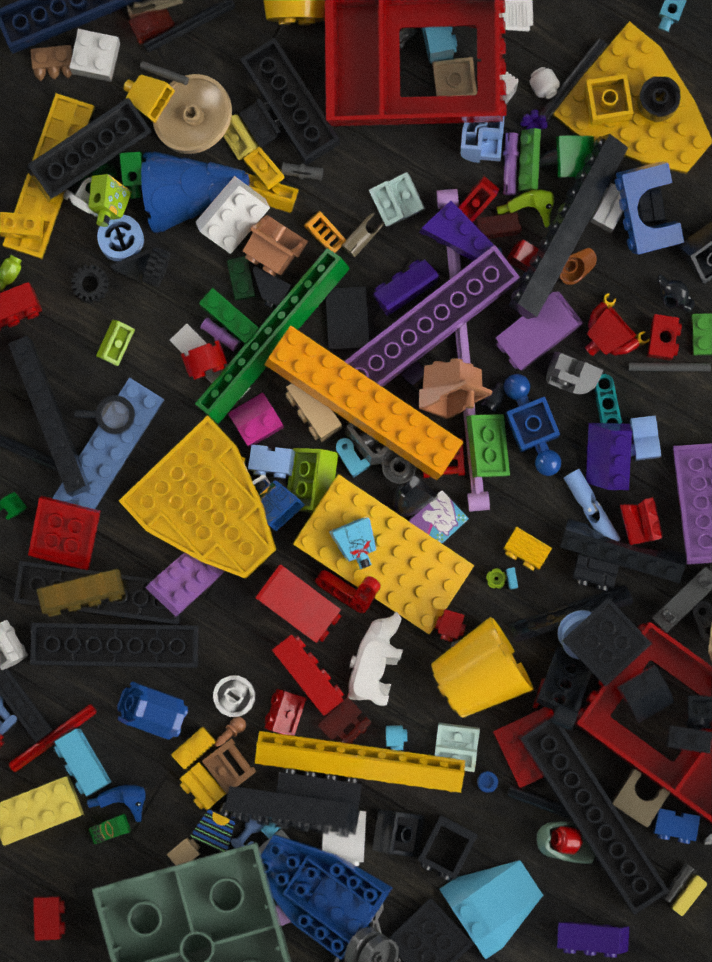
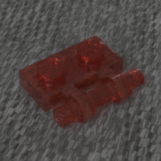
M347 697L318 726L331 740L339 735L342 739L340 743L353 744V740L359 734H364L367 731L366 728L372 722L367 717L360 722L356 717L362 711ZM352 722L356 727L346 735L343 730Z

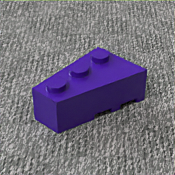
M560 922L558 925L557 948L563 949L564 953H576V950L584 951V955H596V952H602L605 957H617V954L628 952L629 926L614 927L574 922Z

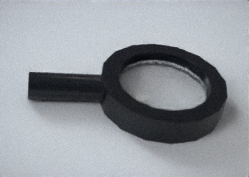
M113 395L103 399L97 406V410L75 409L74 416L75 418H96L101 429L109 434L117 435L123 434L134 424L135 411L130 401L126 398Z

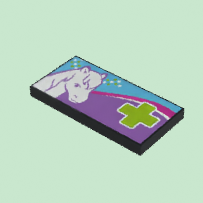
M441 489L437 493L438 499L429 503L408 521L444 544L470 518Z

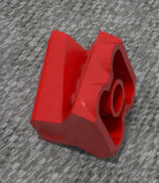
M654 497L646 498L638 505H620L630 545L653 541L663 537Z

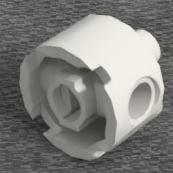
M240 676L225 677L218 682L214 689L213 698L215 706L224 715L240 717L252 709L255 702V690L252 684L245 678Z

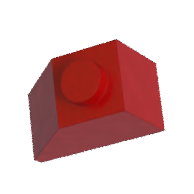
M483 176L458 208L473 222L497 196L499 188Z

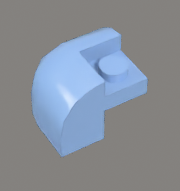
M504 116L503 122L464 123L461 138V156L468 161L480 163V160L500 161Z

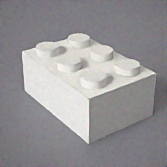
M234 176L198 218L196 224L202 234L231 254L251 231L250 228L258 223L270 207L263 196Z

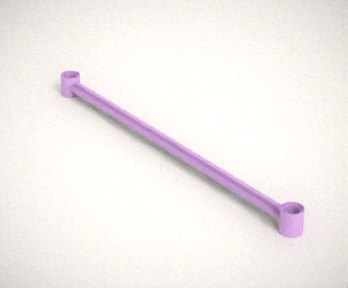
M457 189L437 190L438 209H442L450 201L457 207L459 206ZM446 246L449 277L451 279L461 271L460 255ZM465 323L455 331L457 356L464 363H471L467 323ZM474 403V408H466L463 411L471 493H467L469 512L490 510L488 491L484 492L482 477L473 478L466 416L476 415Z

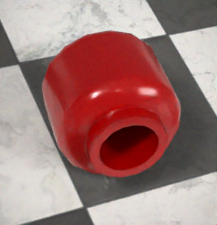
M560 826L552 832L550 842L555 851L573 855L582 846L583 839L577 828Z

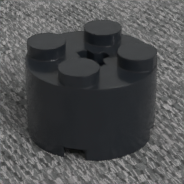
M656 76L648 79L638 95L637 104L640 112L647 119L654 122L669 119L676 112L680 104V88L669 77ZM661 96L663 98L662 101L656 100V97L659 98Z

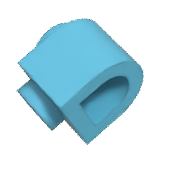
M402 725L386 726V747H391V750L396 751L403 750L404 742H407V729H403Z

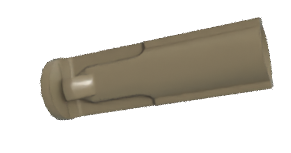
M147 0L144 2H133V7H130L129 4L126 6L129 18H131V21H134L133 17H137L139 20L144 15L182 4L183 1Z

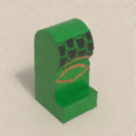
M123 814L91 827L89 831L94 844L129 833L131 829L126 815Z

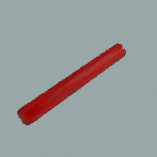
M89 704L8 764L11 770L17 772L54 745L56 740L70 733L97 713L94 706Z

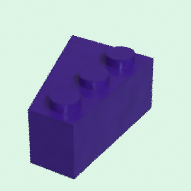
M452 201L448 202L419 231V233L436 240V242L444 244L472 261H475L494 245Z

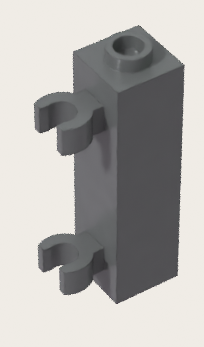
M704 567L650 618L662 631L667 633L712 590V568Z

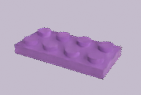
M184 552L151 581L146 589L177 616L225 571L203 563Z

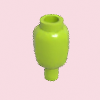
M13 255L5 259L0 267V291L2 292L6 285L14 282L21 270L20 263L22 260Z

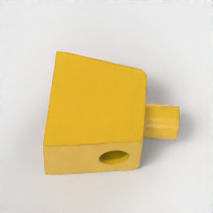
M140 75L135 82L127 80L124 84V90L128 92L126 99L129 97L135 108L153 123H156L175 92L168 83L144 75Z

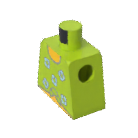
M109 174L92 176L89 209L98 214L96 223L101 227H108L110 220L123 217L132 191Z

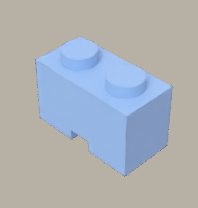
M251 444L248 469L254 471L253 475L262 476L266 475V473L274 474L273 477L286 479V475L292 476L295 451L277 447L275 451H271V448H268V446Z

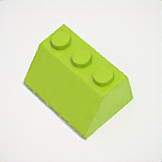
M293 448V451H295L292 476H289L287 489L305 504L299 511L313 513L335 479L338 453L323 449Z

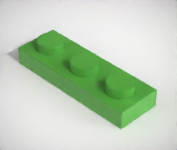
M532 128L521 131L518 191L538 190L541 129Z

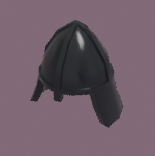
M414 475L410 481L406 482L403 488L401 484L397 488L393 496V510L401 517H408L418 513L429 503L438 499V496L431 487Z

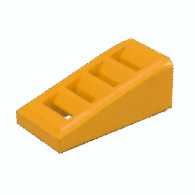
M321 211L316 212L303 225L326 249L328 248L334 253L346 241ZM320 220L321 223L314 228L313 225ZM326 226L327 229L320 235L318 231ZM329 232H332L333 235L325 241L324 237ZM337 237L339 240L331 247L329 244Z

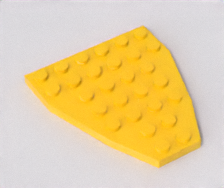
M630 21L553 113L557 120L577 136H594L595 142L599 136L611 134L628 147L624 157L647 165L661 161L669 163L670 170L685 174L712 144V138L695 100L664 51ZM627 74L634 112L632 119L591 126L584 87L586 80ZM656 76H665L674 80L680 88L681 95L680 104L672 117L661 122L647 119L640 112L637 104L638 95L644 83ZM661 96L659 98L656 97L657 101H662L663 99Z
M206 416L119 500L147 532L203 563L243 578H247L276 551L263 503L241 454L233 441L210 416Z

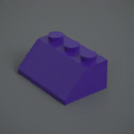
M425 259L421 262L416 260L409 265L410 269L405 273L402 271L398 272L392 277L393 281L387 285L384 282L375 288L374 298L387 317L438 283L439 275Z
M588 424L586 481L588 484L607 490H629L632 441L630 424Z

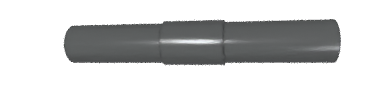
M144 61L140 64V69L184 85H187L189 82L188 77Z

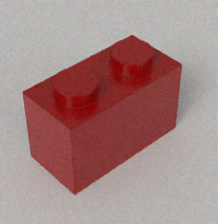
M61 896L33 898L35 941L60 940L62 934L66 932L65 922H62L61 914L65 913V901H61Z

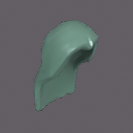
M565 821L550 822L543 825L537 832V845L544 855L574 863H593L595 856L584 839L578 852L573 855L559 853L551 845L552 832L560 826L576 828L573 823Z

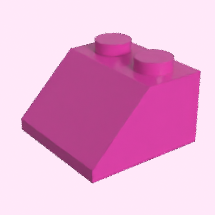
M264 393L259 394L228 413L248 448L251 447V444L255 445L284 428Z

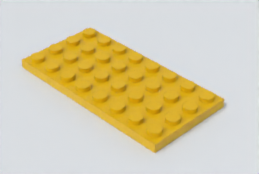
M340 475L336 476L293 542V545L356 587H359L366 576H371L378 580L381 588L374 599L397 612L429 635L436 625L438 616L441 617L444 610L447 609L474 567L473 564ZM369 517L376 550L368 554L372 565L360 569L356 559L347 561L329 531L360 518Z

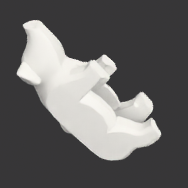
M397 612L391 617L374 620L359 645L357 655L352 656L349 665L350 668H353L348 683L349 699L359 701L371 700L377 705H387L391 684H384L379 680L384 673L386 664L397 665L402 655L403 649H396L390 645L389 641L396 633L402 620Z

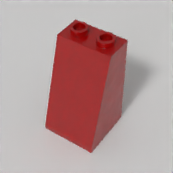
M281 564L255 597L315 643L319 640L323 642L330 633L327 631L331 623L335 626L342 616L339 614L340 608Z

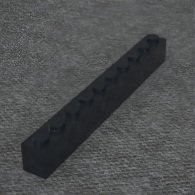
M611 134L599 136L595 140L593 151L586 157L583 169L575 177L576 182L574 186L568 190L565 202L557 210L558 215L548 227L549 232L539 243L537 254L531 258L529 262L530 267L521 276L519 287L511 295L512 300L508 306L526 319L535 318L539 315L628 149L626 145Z

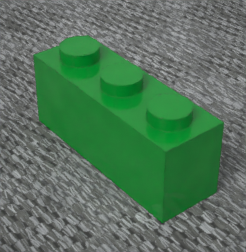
M213 288L199 303L203 310L244 345L259 329Z

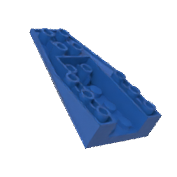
M276 834L273 835L261 854L273 898L290 922L341 960L345 958V952L351 938L361 929L368 927L392 890L391 886L336 854Z

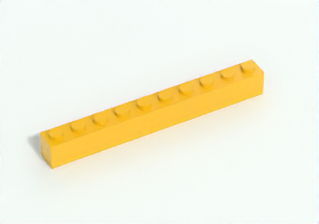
M259 731L255 757L256 764L265 766L270 765L286 769L291 768L459 793L462 790L465 771V760L262 731Z

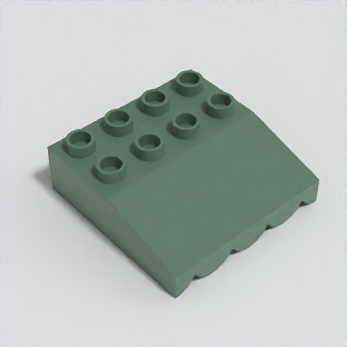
M257 842L92 890L111 962H291Z

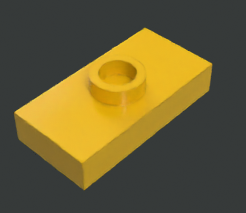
M260 146L243 158L244 162L268 190L284 179L283 173Z

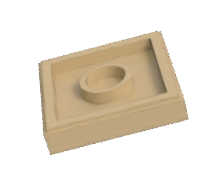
M473 57L432 62L436 96L477 94Z

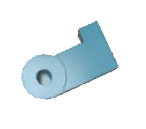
M342 438L337 442L336 451L353 478L370 468L366 458L363 460L359 459L354 451L353 442L350 439Z

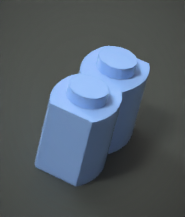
M656 416L631 418L630 426L633 440L631 456H635V461L660 458L661 450Z

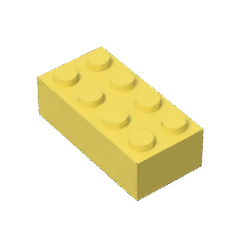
M70 776L60 778L0 802V839L3 846L84 815Z

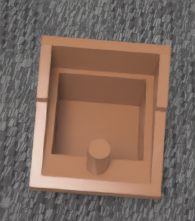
M266 215L261 221L250 228L253 234L243 252L247 254L245 258L257 266L259 262L264 265L262 269L274 277L276 274L281 276L294 257L298 258L308 241Z
M451 359L447 363L435 361L433 365H426L424 367L423 389H419V409L445 419L451 418L465 411L466 408H474V403L492 395V390L482 387V370L474 367L473 364L464 363L462 359Z

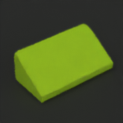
M112 320L96 357L119 366L135 329L120 321Z

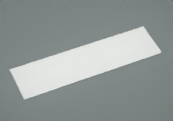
M188 324L170 339L186 356L189 355V350L207 344ZM211 369L205 372V377L213 383L223 370L213 373Z

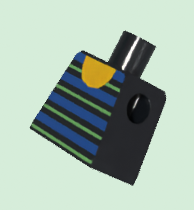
M222 800L218 811L209 808L190 836L221 852L228 851L236 820L229 817L230 814L225 811L226 802Z

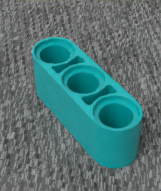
M602 374L599 381L606 380L609 383V388L601 389L598 383L594 388L600 422L606 423L607 420H614L616 423L622 424L614 381L610 375ZM603 400H610L613 403V408L610 410L605 409L602 405Z

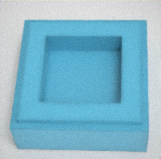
M508 568L506 570L508 587L510 590L517 589L518 583L515 568Z

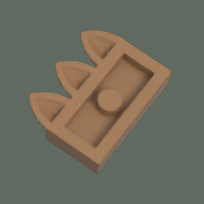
M71 45L31 49L32 69L38 80H43L46 69L54 80L58 77L60 68L67 78L72 75L70 70L72 59Z

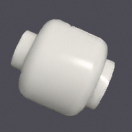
M541 67L531 74L530 86L537 97L549 99L557 94L556 90L560 83L551 69Z

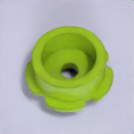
M495 568L488 572L486 579L491 588L497 587L499 589L505 585L507 576L501 569Z

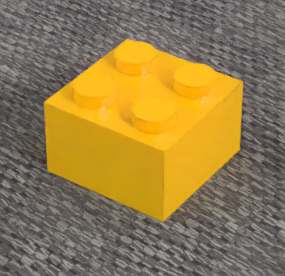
M627 74L586 80L584 87L591 126L632 119L634 112Z

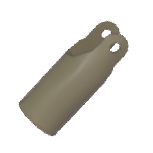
M374 213L370 214L341 245L354 258L384 224L382 222L373 232H367L366 224L373 217Z

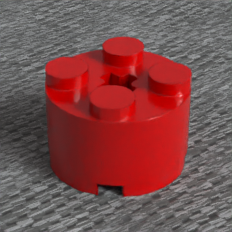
M219 340L215 341V346H212V343H208L189 350L188 356L185 353L181 354L189 377L193 376V379L196 380L206 376L205 372L211 369L213 373L225 369L227 360Z

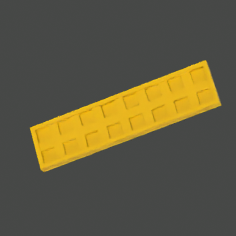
M56 93L32 161L88 125L95 106ZM28 173L14 213L41 215L44 219L42 240L5 237L3 246L42 259L65 191L48 202Z

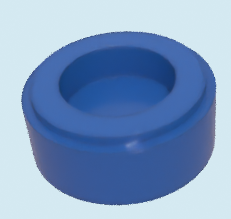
M486 771L479 775L477 785L484 792H492L498 786V778L494 773Z

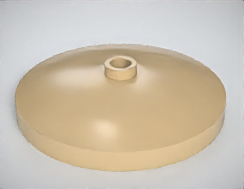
M200 74L187 75L186 77L189 78L187 85L176 81L169 84L175 92L156 123H153L160 140L170 149L179 153L193 154L209 149L223 137L231 121L232 104L228 93L216 80Z

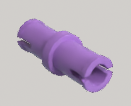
M208 317L200 326L201 329L212 335L215 341L219 340L233 352L241 342L229 334L225 327L221 328Z

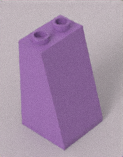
M559 291L552 292L537 317L526 319L522 316L496 337L498 341L496 344L503 353L507 352L510 356L509 361L515 369L524 370L584 323Z

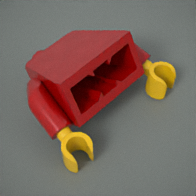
M609 293L604 296L603 302L599 303L591 312L588 322L589 331L587 335L592 341L585 346V349L592 356L599 350L605 355L609 353L614 356L628 354L650 340H641V335L645 331L636 335L612 308L616 298L613 302L606 300L610 295Z

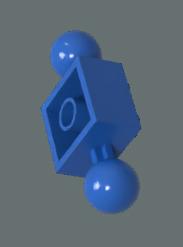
M513 374L506 379L504 391L509 398L516 400L518 407L507 411L505 414L520 452L535 447L538 453L535 459L537 471L542 475L552 476L559 471L561 458L555 451L549 450L546 442L558 438L560 432L546 398L542 397L530 402L527 396L530 391L529 380L524 375Z

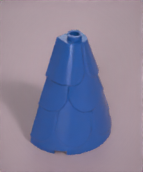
M145 152L143 155V159H146V162H142L141 166L143 201L145 211L151 215V218H148V223L154 233L163 232L183 221L202 214L234 176L246 185H250L249 175L244 170L213 162L205 163L186 157H176L160 152Z

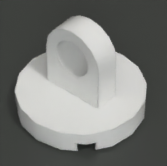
M92 177L84 179L76 193L69 190L65 191L63 194L64 199L68 200L69 198L73 205L89 214H93L95 217L98 216V214L89 209L90 193L85 190L86 184L91 182Z

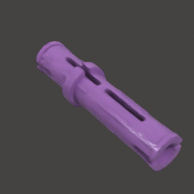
M505 133L503 195H516L517 157H519V152H517L518 133Z

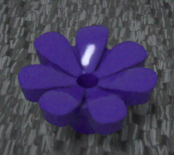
M532 110L531 115L525 114L523 116L521 126H526V130L532 128L546 129V117L539 115L538 110Z

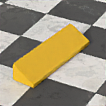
M246 173L249 175V187L263 196L270 207L289 213L292 212L299 189L278 183L268 190L257 176Z

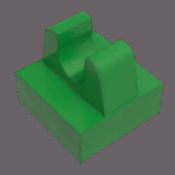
M15 492L5 496L0 501V511L5 509L8 512V515L5 517L7 520L27 509V506Z

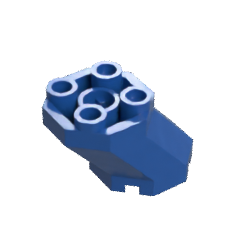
M132 681L129 684L132 687L125 688L122 691L117 705L118 711L121 712V716H118V721L170 740L172 737H178L181 732L183 719L188 712V707L184 705V700Z

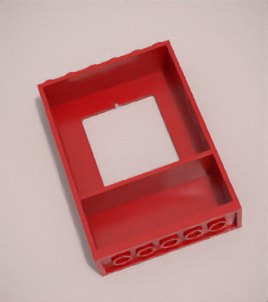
M325 0L326 121L331 126L503 122V116L507 115L505 100H503V96L506 95L505 80H502V75H506V62L502 59V54H506V42L502 38V34H506V22L504 17H502V13L506 12L505 0ZM477 27V59H481V62H477L478 93L476 95L400 96V29Z
M642 623L638 626V629L652 644L606 687L599 680L597 684L600 687L597 691L594 690L585 700L588 704L585 708L580 707L574 724L712 824V744L709 754L682 750L675 761L672 762L611 718L612 712L623 698L617 687L641 673L649 661L656 663L698 695L712 696V666L653 623ZM702 729L701 731L712 732V729Z

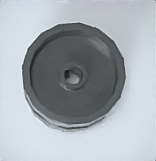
M371 927L358 931L351 938L345 952V962H397L398 958L396 942Z

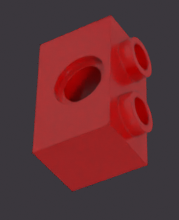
M659 314L653 316L647 357L671 361L674 356H677L679 344H676V337L680 336L682 328L678 317ZM667 333L670 336V342H662L660 334Z

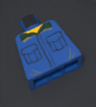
M262 480L256 486L260 492L259 497L264 506L267 523L275 531L280 529L305 506L298 497L276 480L270 485L266 480Z

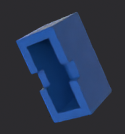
M661 808L658 810L653 827V833L658 834L657 838L670 840V836L677 837L678 842L690 844L691 840L696 841L700 816L681 812L680 817L675 816V811Z

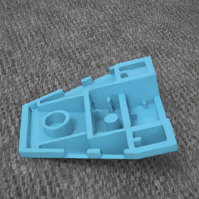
M520 860L456 877V879L440 888L443 896L485 959L505 946L543 896Z

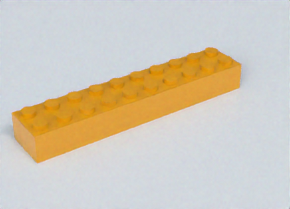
M291 325L264 364L435 480L442 476L463 443L462 440Z

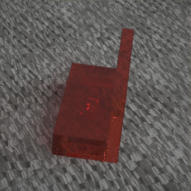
M518 213L477 218L478 229L488 239L521 233Z

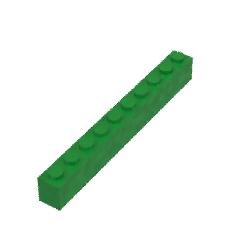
M328 248L322 253L195 403L207 416H210L217 424L220 423L267 366L264 364L290 325L298 330L350 268L344 260Z

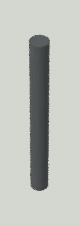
M629 363L628 370L711 371V363Z

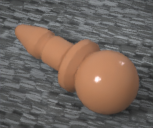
M234 717L230 721V725L226 726V731L222 736L218 737L215 746L218 747L232 736L236 737L237 733L243 732L246 728V721L242 717Z

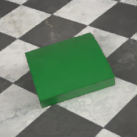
M557 136L558 178L576 177L578 172L583 169L586 157L594 149V136Z

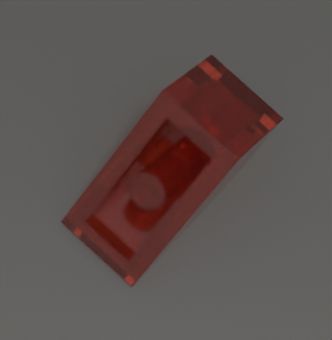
M167 9L149 11L129 20L130 27L139 45L175 26Z

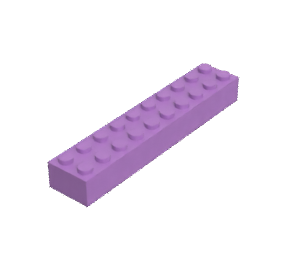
M494 245L344 362L381 387H384L520 281V277Z

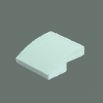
M407 172L369 190L386 227L425 210Z
M439 723L434 756L465 760V771L475 772L480 728Z

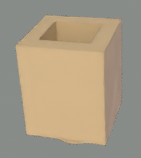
M187 837L167 855L175 865L192 861L201 854L198 851L200 846L193 838L189 840Z

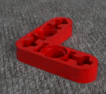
M325 570L321 571L315 579L316 584L320 588L359 613L367 611L381 588L379 581L371 576H366L357 590Z

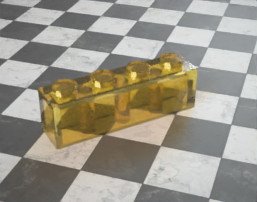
M119 569L37 589L42 614H48L49 617L60 615V611L68 609L69 612L80 610L81 605L89 604V607L101 604V600L108 598L110 602L122 599L121 595L126 594Z

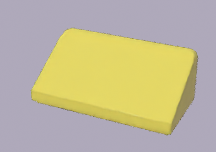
M232 115L229 127L223 137L240 161L258 148L259 145L240 116Z
M694 875L687 883V888L682 890L673 905H670V908L683 916L707 886V883L698 875Z

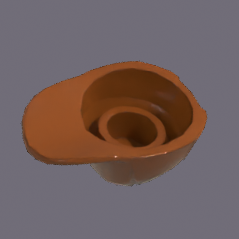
M585 248L576 253H571L559 276L564 284L571 285L579 282L594 268L597 262L594 250Z

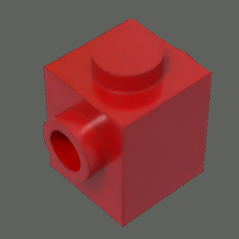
M445 609L443 616H438L435 628L438 629L437 634L441 635L440 639L452 642L453 639L457 640L458 636H463L466 624L462 623L465 615Z

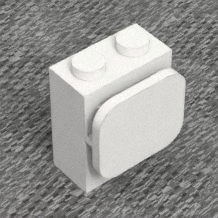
M360 811L356 835L349 834L348 838L336 836L335 833L329 831L328 835L323 834L322 850L336 854L355 866H359V862H364L366 811Z

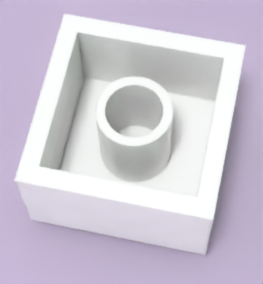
M78 29L70 63L71 73L112 82L120 46L118 37Z

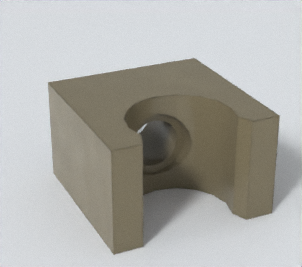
M632 769L611 802L614 807L644 827H648L670 792L660 788L652 799L641 800L635 792V784L641 777V773L636 769Z

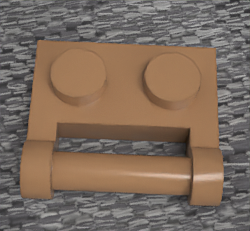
M233 739L227 741L202 761L226 794H228L229 786L237 787L257 772L254 767L251 768L236 748ZM226 750L230 752L245 772L243 775L239 776L223 753Z

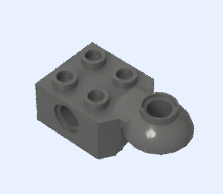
M352 423L346 426L345 435L353 442V445L367 459L370 465H382L383 473L389 481L402 484L412 479L416 466ZM399 465L403 467L404 471L396 472L393 467Z

